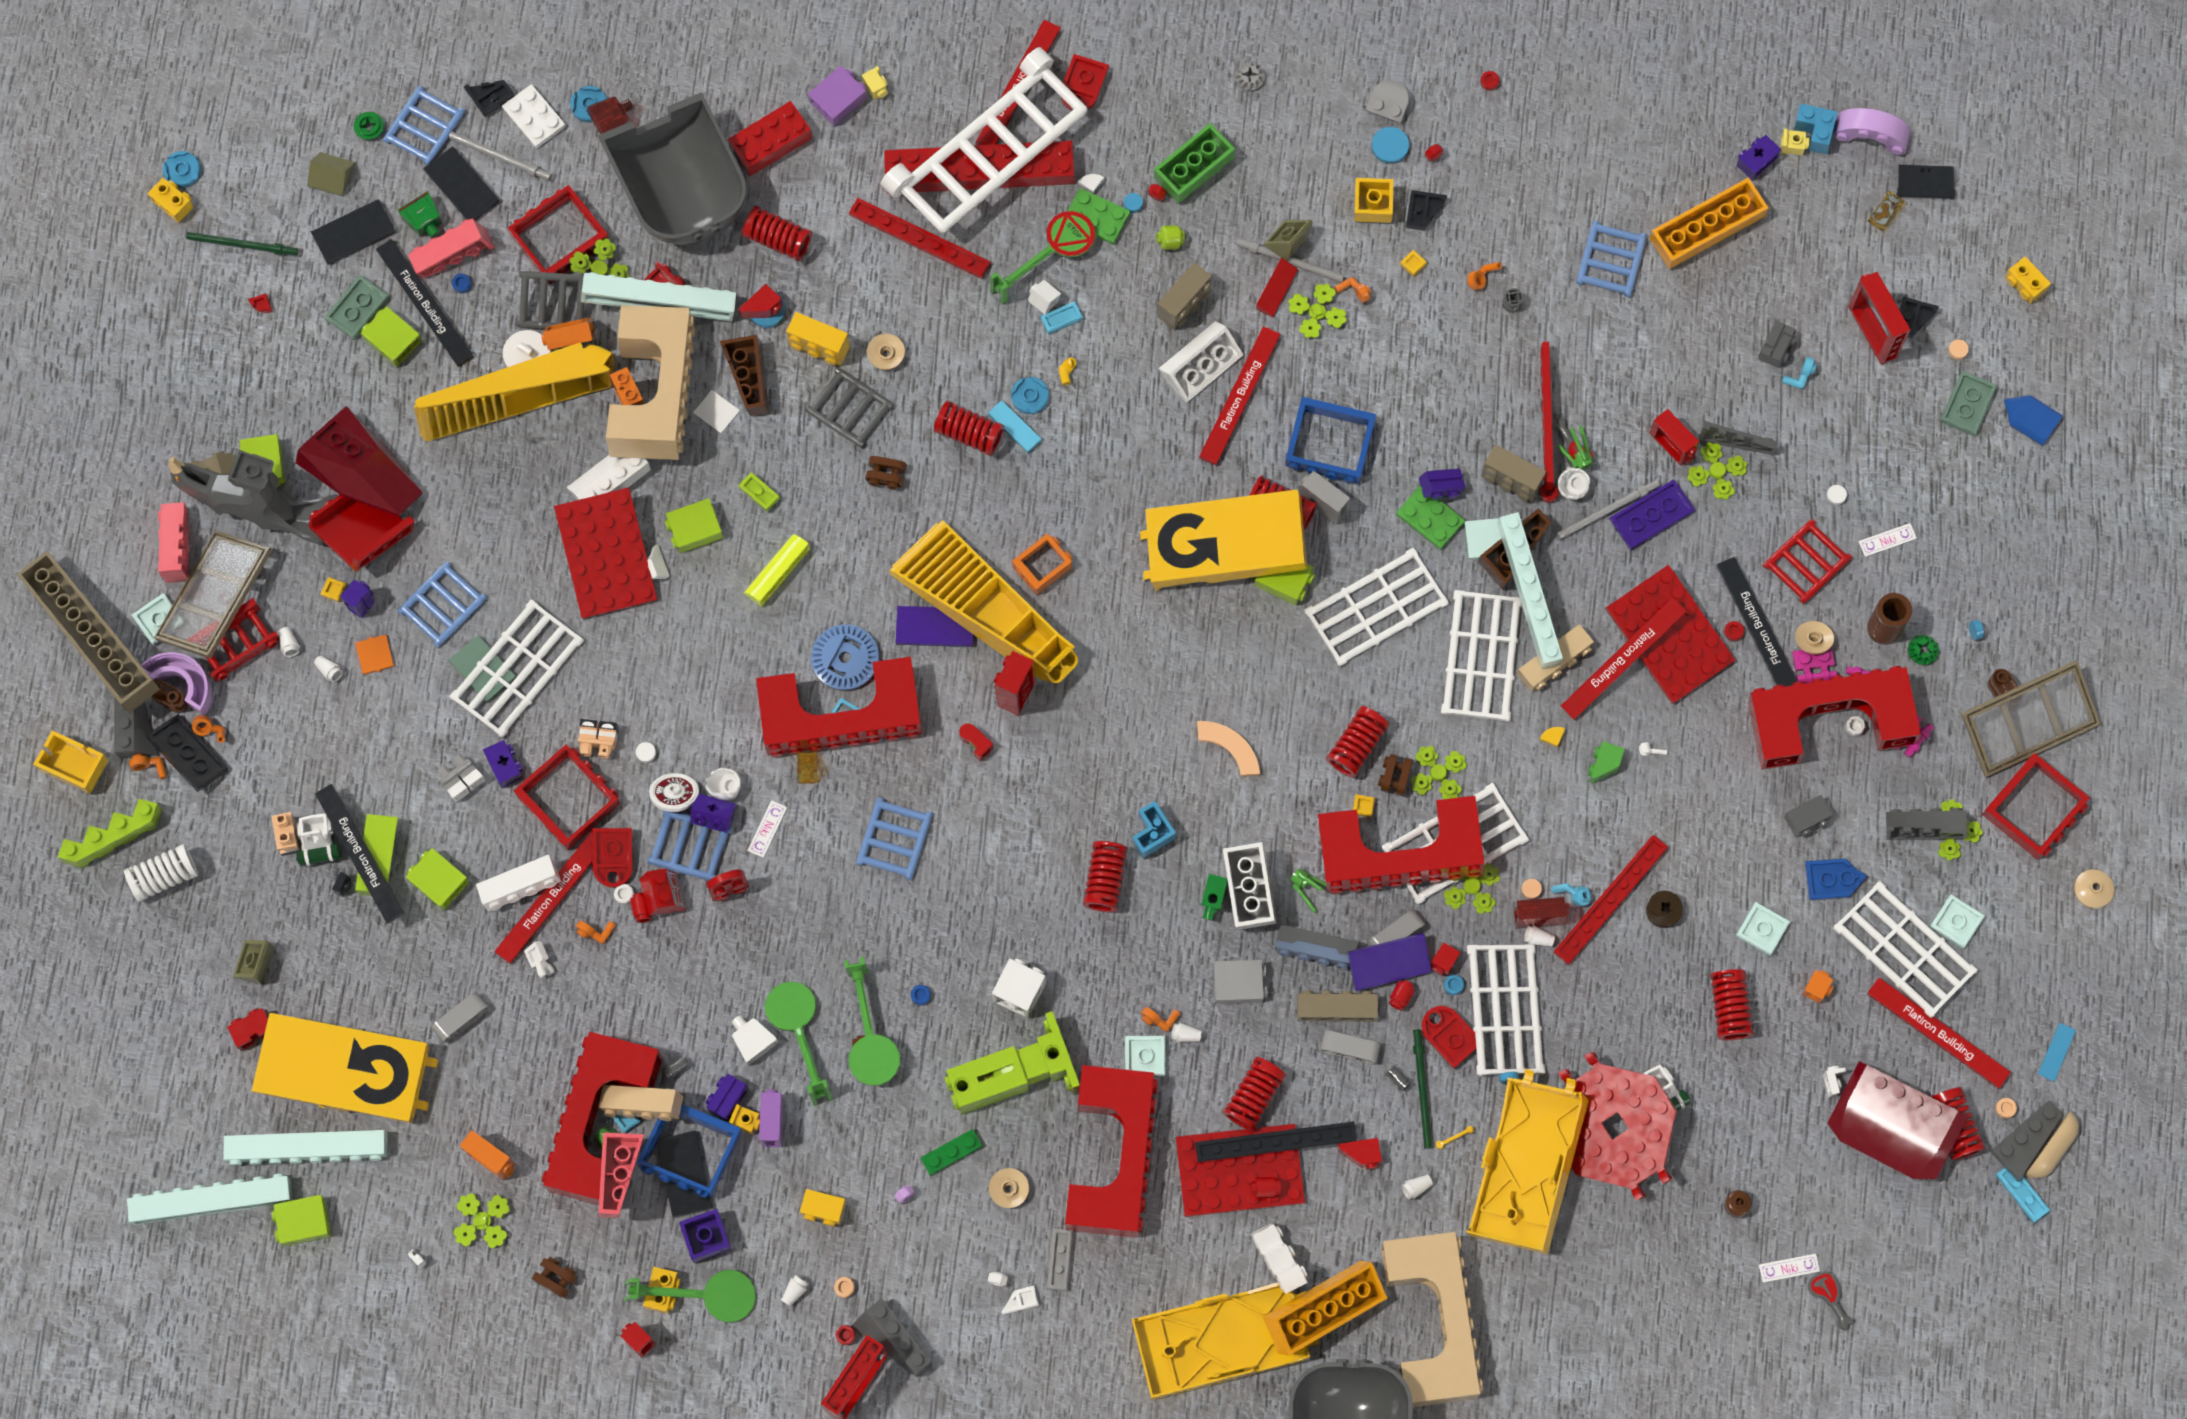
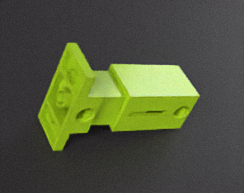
M1053 1011L1045 1014L1046 1020H1043L1046 1034L1037 1037V1043L1018 1050L1012 1046L946 1070L947 1076L944 1079L948 1091H953L954 1095H951L955 1111L960 1110L962 1115L1029 1091L1028 1085L1050 1078L1051 1082L1064 1078L1067 1091L1071 1090L1073 1095L1079 1093L1080 1084ZM1053 1054L1058 1056L1055 1059L1049 1058V1056ZM967 1087V1090L961 1092L959 1088Z

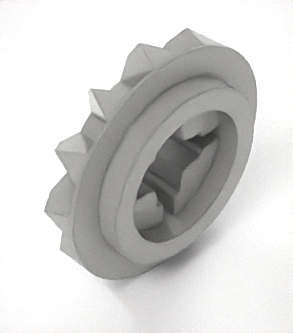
M1251 61L1246 64L1243 63L1237 68L1235 73L1237 85L1247 91L1258 89L1265 80L1264 70L1258 64H1254ZM1249 70H1251L1252 75H1255L1252 76L1251 82H1249L1248 76H1245L1248 75Z

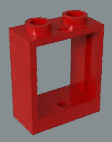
M1667 408L1653 420L1649 434L1680 466L1685 462L1688 464L1695 458L1694 454L1698 450L1699 440Z

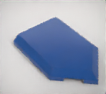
M2032 395L2004 399L2009 425L2041 446L2044 445L2063 417L2062 414Z
M1845 858L1805 861L1810 900L1848 898L1867 877Z

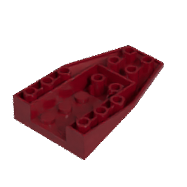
M347 406L338 412L297 451L295 463L339 495L399 517L423 494L392 452Z

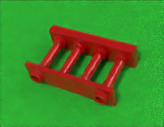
M253 598L241 605L227 631L230 629L236 631L247 650L237 656L225 636H223L220 644L231 660L221 666L214 655L211 659L206 657L214 669L210 676L215 682L224 680L228 677L229 673L266 649L275 647L278 641H280L276 631L270 634L258 617L257 613L261 609ZM247 618L252 620L264 638L255 645L241 626V622ZM214 622L187 641L206 647L219 622Z

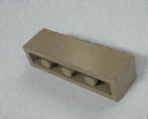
M1302 991V994L1297 996V1021L1377 1022L1378 994H1373L1372 991H1363L1361 994H1353L1352 991H1342L1341 994H1333V991H1322L1321 994H1313V991Z

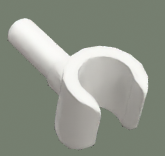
M1649 742L1641 743L1639 746L1642 756L1650 754L1667 755V750L1651 749Z

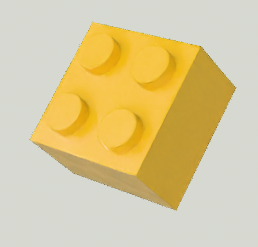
M1356 178L1354 222H1392L1394 179Z

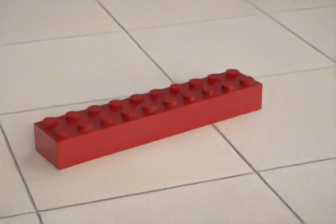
M1053 141L999 188L1074 184L1072 141ZM1022 143V144H1023L1026 148H1028V147H1030L1033 143ZM1007 144L974 146L999 172L1018 157ZM942 147L884 150L885 175L900 163L912 173ZM960 148L941 163L965 190L980 189L990 180ZM932 171L912 187L916 192L950 191Z

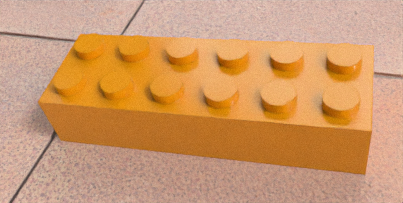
M1748 177L1653 229L1649 239L1668 269H1671L1766 217L1768 206Z
M1359 1261L1263 1316V1319L1278 1353L1291 1355L1388 1298L1373 1263Z

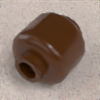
M1741 1190L1731 1192L1724 1202L1725 1211L1734 1218L1744 1217L1752 1206L1750 1196Z

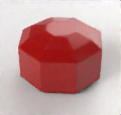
M1434 144L1425 151V157L1428 161H1435L1443 154V148L1440 144Z
M1151 184L1148 189V195L1157 201H1163L1167 195L1166 190L1157 184Z
M1553 484L1552 490H1545L1544 485L1540 488V498L1544 502H1554L1558 498L1559 492L1556 485Z
M850 1325L840 1326L835 1333L837 1341L843 1345L853 1343L856 1338L855 1328Z

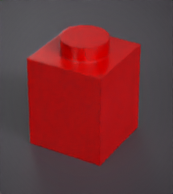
M1443 942L1431 961L1430 966L1433 968L1432 970L1438 975L1442 976L1444 974L1448 976L1461 952Z

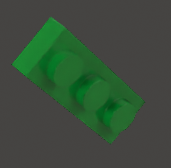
M971 1129L920 1157L928 1174L932 1176L983 1146L974 1130Z

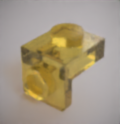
M817 752L797 754L799 784L818 783Z

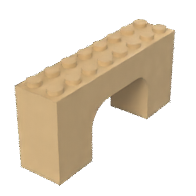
M621 305L617 337L621 358L655 360L660 363L657 394L649 403L644 405L610 404L606 432L610 457L679 460V454L683 453V441L681 440L682 436H685V424H683V421L687 418L685 403H688L689 400L687 386H690V375L688 374L689 370H692V358H690V355L694 352L692 337H695L696 334L694 316H691L690 308Z
M1456 1232L1383 1241L1381 1245L1387 1287L1417 1283L1424 1284L1434 1291L1438 1300L1444 1339L1443 1351L1434 1358L1401 1362L1399 1366V1374L1406 1381L1410 1389L1413 1407L1477 1399L1481 1391H1483L1482 1379L1477 1377L1478 1370H1480L1479 1359L1474 1357L1475 1350H1477L1476 1339L1471 1337V1332L1474 1330L1472 1317H1468L1469 1309H1471L1469 1297H1465L1467 1280L1466 1277H1462L1464 1260L1463 1257H1459L1461 1240L1460 1237H1456Z

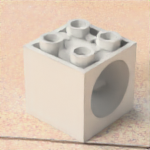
M1009 959L992 992V999L994 1003L1029 1019L1046 986V977L1043 975L1044 972L1038 968L1033 967L1031 969L1026 967V963L1019 959Z

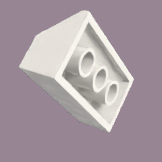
M1215 321L1158 369L1166 382L1187 403L1239 360L1243 353L1227 327Z
M608 455L570 484L567 489L576 500L628 488L651 469L645 458L610 457Z

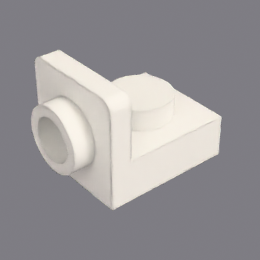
M1832 1066L1827 1068L1828 1071L1823 1074L1829 1098L1837 1097L1840 1093L1841 1083L1839 1078L1836 1079V1076L1843 1075L1846 1072L1845 1067Z

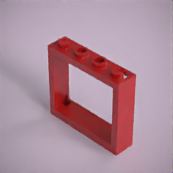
M569 185L562 190L558 189L555 195L544 199L539 206L528 210L525 216L519 220H514V223L507 227L510 236L539 272L565 274L571 270L570 258L574 257L576 252L579 251L583 255L591 256L594 254L595 242L597 240L609 239L606 231ZM568 200H571L597 234L548 269H545L519 234ZM548 280L549 285L554 282L553 280Z
M1879 273L1864 274L1857 284L1848 308L1879 363L1882 365L1898 357L1911 329ZM1868 298L1870 299L1883 324L1885 325L1889 333L1888 336L1884 332L1873 310L1867 302Z
M565 744L514 790V793L568 851L620 805L616 791L605 786V783H607L600 774L596 776L592 772L594 768L587 760L583 762L579 758L580 753L574 747L570 749ZM568 757L609 800L603 808L569 838L527 795L530 790Z
M2033 753L1981 815L2038 860L2041 855L2045 857L2051 851L2050 844L2053 841L2057 843L2063 837L2064 833L2062 830L2065 827L2070 828L2075 823L2076 819L2074 816L2078 812L2082 814L2089 806L2086 802L2090 797L2037 754ZM2033 766L2078 801L2077 805L2041 847L1995 811Z
M868 1335L865 1336L821 1402L827 1414L835 1419H846L887 1358L888 1354L884 1345ZM879 1354L883 1356L881 1361L877 1360Z

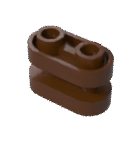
M870 456L868 466L873 468V470L866 471L865 480L869 485L876 487L884 485L891 490H898V488L903 486L904 478L899 476V473L906 472L907 464L905 462L885 457ZM880 470L888 471V472H892V473L890 474V473L880 472Z
M2005 669L1995 670L1987 683L1994 698L2018 687L2011 674ZM2022 695L2006 702L2009 710L2017 706Z
M161 679L153 680L160 689L151 696L156 703L174 713H182L188 708V704L184 700L185 696L179 689Z
M1390 753L1389 757L1385 756L1383 768H1386L1384 775H1380L1378 786L1381 787L1380 791L1388 792L1390 787L1396 788V795L1404 796L1413 759L1405 757L1404 763L1397 761L1398 755ZM1394 769L1402 770L1399 781L1392 779Z
M550 1256L548 1259L543 1258L540 1266L544 1270L541 1274L535 1272L531 1279L561 1298L566 1299L569 1291L565 1287L568 1283L572 1285L576 1283L578 1277L575 1275L577 1272L567 1266L563 1269L558 1266L560 1262ZM551 1273L561 1278L558 1284L548 1279Z

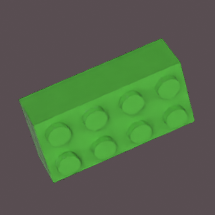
M1209 123L1154 168V179L1179 204L1235 158V148Z

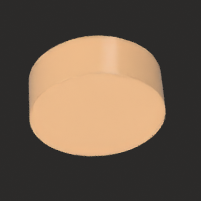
M1954 340L1948 348V353L1953 359L1961 360L1968 353V345L1963 340Z
M1535 879L1526 880L1521 888L1523 896L1531 900L1539 897L1542 890L1541 884Z
M2003 1098L1997 1102L1995 1110L1999 1117L2009 1119L2016 1113L2017 1106L2012 1099Z
M842 1277L835 1282L834 1290L839 1297L848 1298L853 1295L855 1286L850 1278Z

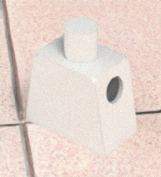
M739 1015L731 1022L737 1029L732 1034V1037L748 1066L778 1044L776 1037L755 1018L746 1022Z

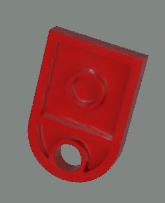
M1073 54L1063 83L1082 101L1087 110L1091 109L1097 102L1109 65ZM1061 98L1065 107L1072 111L1073 109Z
M592 828V872L595 879L601 885L618 887L630 878L632 873V828ZM609 872L617 874L618 879L615 883H610L607 880Z
M742 869L722 873L706 883L712 901L717 900V902L727 899L728 895L733 893L736 895L746 891V888H749Z
M1437 1006L1430 1009L1424 1015L1421 1024L1423 1036L1453 1069L1476 1050L1475 1032L1453 1009L1446 1006ZM1432 1014L1439 1015L1440 1022L1437 1024L1431 1023L1429 1016Z

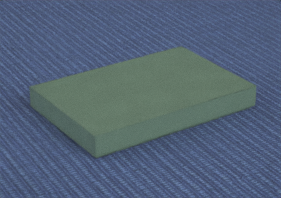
M359 275L326 314L324 319L355 341L361 334L362 328L371 322L377 312L390 299V296Z
M1961 371L1939 422L1975 437L1997 385Z
M478 635L449 659V662L466 679L477 666V662L481 661L491 648ZM495 655L486 667L496 673L503 665V662ZM508 669L502 679L510 684L516 679V676ZM483 670L471 686L479 693L492 676ZM498 681L484 698L486 703L506 687Z

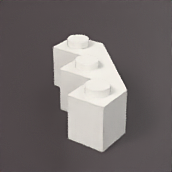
M1270 1223L1250 1234L1273 1277H1276L1282 1292L1286 1294L1307 1283L1305 1277L1308 1275L1303 1266L1299 1267L1293 1259L1295 1253L1292 1247H1287L1281 1239L1283 1233L1279 1226L1275 1227L1274 1224Z

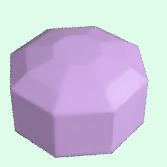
M906 1185L896 1192L895 1198L902 1204L909 1200L915 1192L910 1185Z

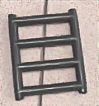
M519 271V278H521L520 318L517 320L516 326L545 329L547 326L565 323L567 282H578L576 320L583 319L585 302H581L584 275ZM529 279L540 280L538 321H527ZM548 280L559 281L557 323L546 322Z
M838 367L835 370V376L813 405L808 406L805 411L856 446L863 448L865 439L887 410H891L894 407V404ZM844 379L851 385L826 417L818 409L840 380ZM859 389L866 396L841 427L833 420L855 391ZM872 399L881 404V407L860 435L856 437L849 430Z

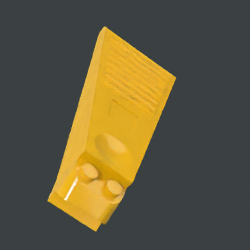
M580 342L419 397L415 401L414 409L420 436L425 441H431L585 394L611 388L610 374L615 366L614 354L596 345H589L583 348Z
M943 520L938 524L936 523L891 566L892 568L889 570V573L895 579L1004 657L1010 656L1011 652L1014 651L1034 660L1035 676L1042 681L1059 683L1076 667L1078 657L1073 650L1075 648L1074 645L1046 622Z

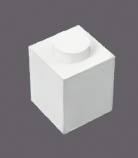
M1043 280L1031 287L1028 301L1045 315L1057 305L1061 293L1047 281Z

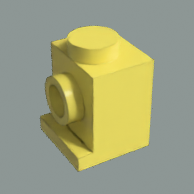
M878 66L862 75L863 84L873 100L883 98L888 94L886 89L887 81L883 75H880Z
M1784 128L1781 136V153L1803 155L1805 149L1809 147V138L1806 137V132L1790 131Z

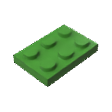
M1079 188L1068 211L1079 212L1089 218L1094 226L1095 237L1112 245L1115 244L1130 215V210Z
M1421 486L1416 489L1396 512V516L1439 550L1447 544L1465 522L1461 516L1442 501L1424 498Z

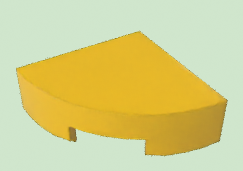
M1549 728L1541 735L1539 740L1558 747L1565 728Z

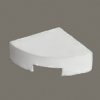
M1098 174L1085 175L1078 180V184L1094 194L1104 181V177Z
M412 1249L408 1253L409 1257L420 1268L426 1265V1261L415 1250Z

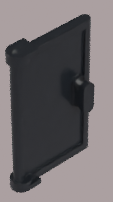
M1898 165L1897 198L1954 199V166Z

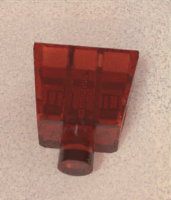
M614 96L588 106L586 111L599 133L602 134L624 125L629 120L626 112L632 110L634 106L629 99L619 103L618 99Z

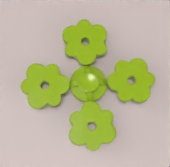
M609 239L597 240L595 242L596 248L594 253L598 254L600 260L594 261L592 265L588 260L589 256L587 254L583 255L579 251L574 254V257L570 258L571 270L573 272L579 271L584 273L586 269L591 267V271L599 275L608 273V275L629 278L626 265L615 263L613 267L608 269L606 262L603 261L607 257L612 258L613 252L616 249L615 244L610 243Z
M1329 284L1316 285L1314 297L1317 298L1318 303L1311 306L1307 303L1308 298L1302 297L1298 293L1288 301L1291 313L1297 312V314L1301 315L1303 311L1309 310L1311 318L1303 320V325L1299 327L1300 333L1304 334L1305 338H1317L1319 336L1321 325L1317 324V320L1322 319L1324 316L1327 319V324L1333 325L1334 328H1340L1342 324L1346 323V312L1344 309L1338 310V308L1333 307L1331 311L1326 312L1325 307L1322 305L1326 301L1331 302L1332 297L1335 296L1336 292L1333 288H1330Z
M1708 442L1706 446L1700 449V453L1703 455L1704 461L1709 460L1712 463L1709 467V472L1705 469L1703 470L1702 466H1697V468L1690 467L1687 479L1692 481L1693 486L1698 487L1701 484L1707 483V478L1710 474L1713 478L1718 479L1712 487L1714 497L1727 500L1729 496L1734 494L1735 490L1731 487L1732 483L1725 481L1722 477L1725 476L1726 471L1734 477L1738 474L1744 475L1747 462L1743 461L1740 455H1736L1734 458L1728 459V464L1725 467L1723 463L1717 462L1718 458L1722 457L1721 446L1717 443L1712 444Z
M1433 746L1420 747L1419 752L1415 755V759L1420 762L1422 767L1426 765L1431 767L1430 776H1424L1423 773H1419L1417 776L1411 777L1412 791H1417L1419 795H1425L1427 791L1431 790L1433 779L1435 781H1442L1439 793L1442 794L1443 799L1457 798V794L1462 790L1461 786L1457 784L1456 780L1449 781L1445 778L1447 770L1458 773L1459 770L1466 768L1465 756L1460 755L1457 751H1452L1450 755L1445 757L1446 763L1444 767L1441 764L1435 765L1438 754L1435 753Z
M1950 799L1948 802L1944 801L1940 806L1942 811H1950L1951 808H1963L1962 804L1959 802L1955 803L1954 799ZM1967 821V838H1963L1965 841L1970 840L1973 843L1979 841V836L1982 835L1983 831L1979 829L1980 824L1977 821L1972 823ZM1946 839L1945 842L1940 843L1938 851L1940 857H1946L1948 861L1960 857V845L1955 843L1953 839Z
M1485 864L1484 874L1478 877V879L1468 878L1469 876L1462 877L1461 880H1465L1463 889L1452 887L1451 890H1446L1444 892L1445 904L1451 905L1453 909H1458L1461 904H1465L1466 900L1464 897L1466 893L1470 895L1476 894L1473 906L1476 907L1477 913H1490L1492 907L1496 904L1495 899L1490 898L1491 895L1489 893L1483 894L1478 892L1481 889L1480 883L1492 886L1493 883L1499 882L1498 868H1493L1491 864Z
M473 1193L461 1196L460 1202L456 1206L457 1209L462 1211L464 1216L469 1214L475 1216L473 1218V1225L462 1223L460 1227L454 1229L455 1241L462 1243L463 1246H469L476 1239L474 1233L477 1228L479 1230L486 1229V1235H484L483 1239L490 1248H495L497 1245L502 1246L507 1233L501 1230L499 1225L495 1227L489 1226L491 1223L490 1216L502 1218L503 1214L509 1213L508 1200L501 1198L499 1195L493 1196L492 1201L487 1203L489 1207L487 1214L485 1212L477 1213V1207L480 1205V1202L476 1200V1196Z

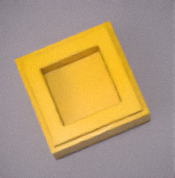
M1414 250L1400 262V265L1413 277L1427 264Z
M328 577L321 591V596L340 602L341 594L345 591L347 585L344 582Z
M1355 794L1353 810L1357 809L1358 816L1372 818L1375 797Z

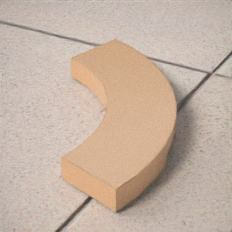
M1197 721L1198 742L1213 743L1230 752L1238 765L1240 777L1260 775L1257 758L1250 745L1242 736L1224 725L1208 721Z

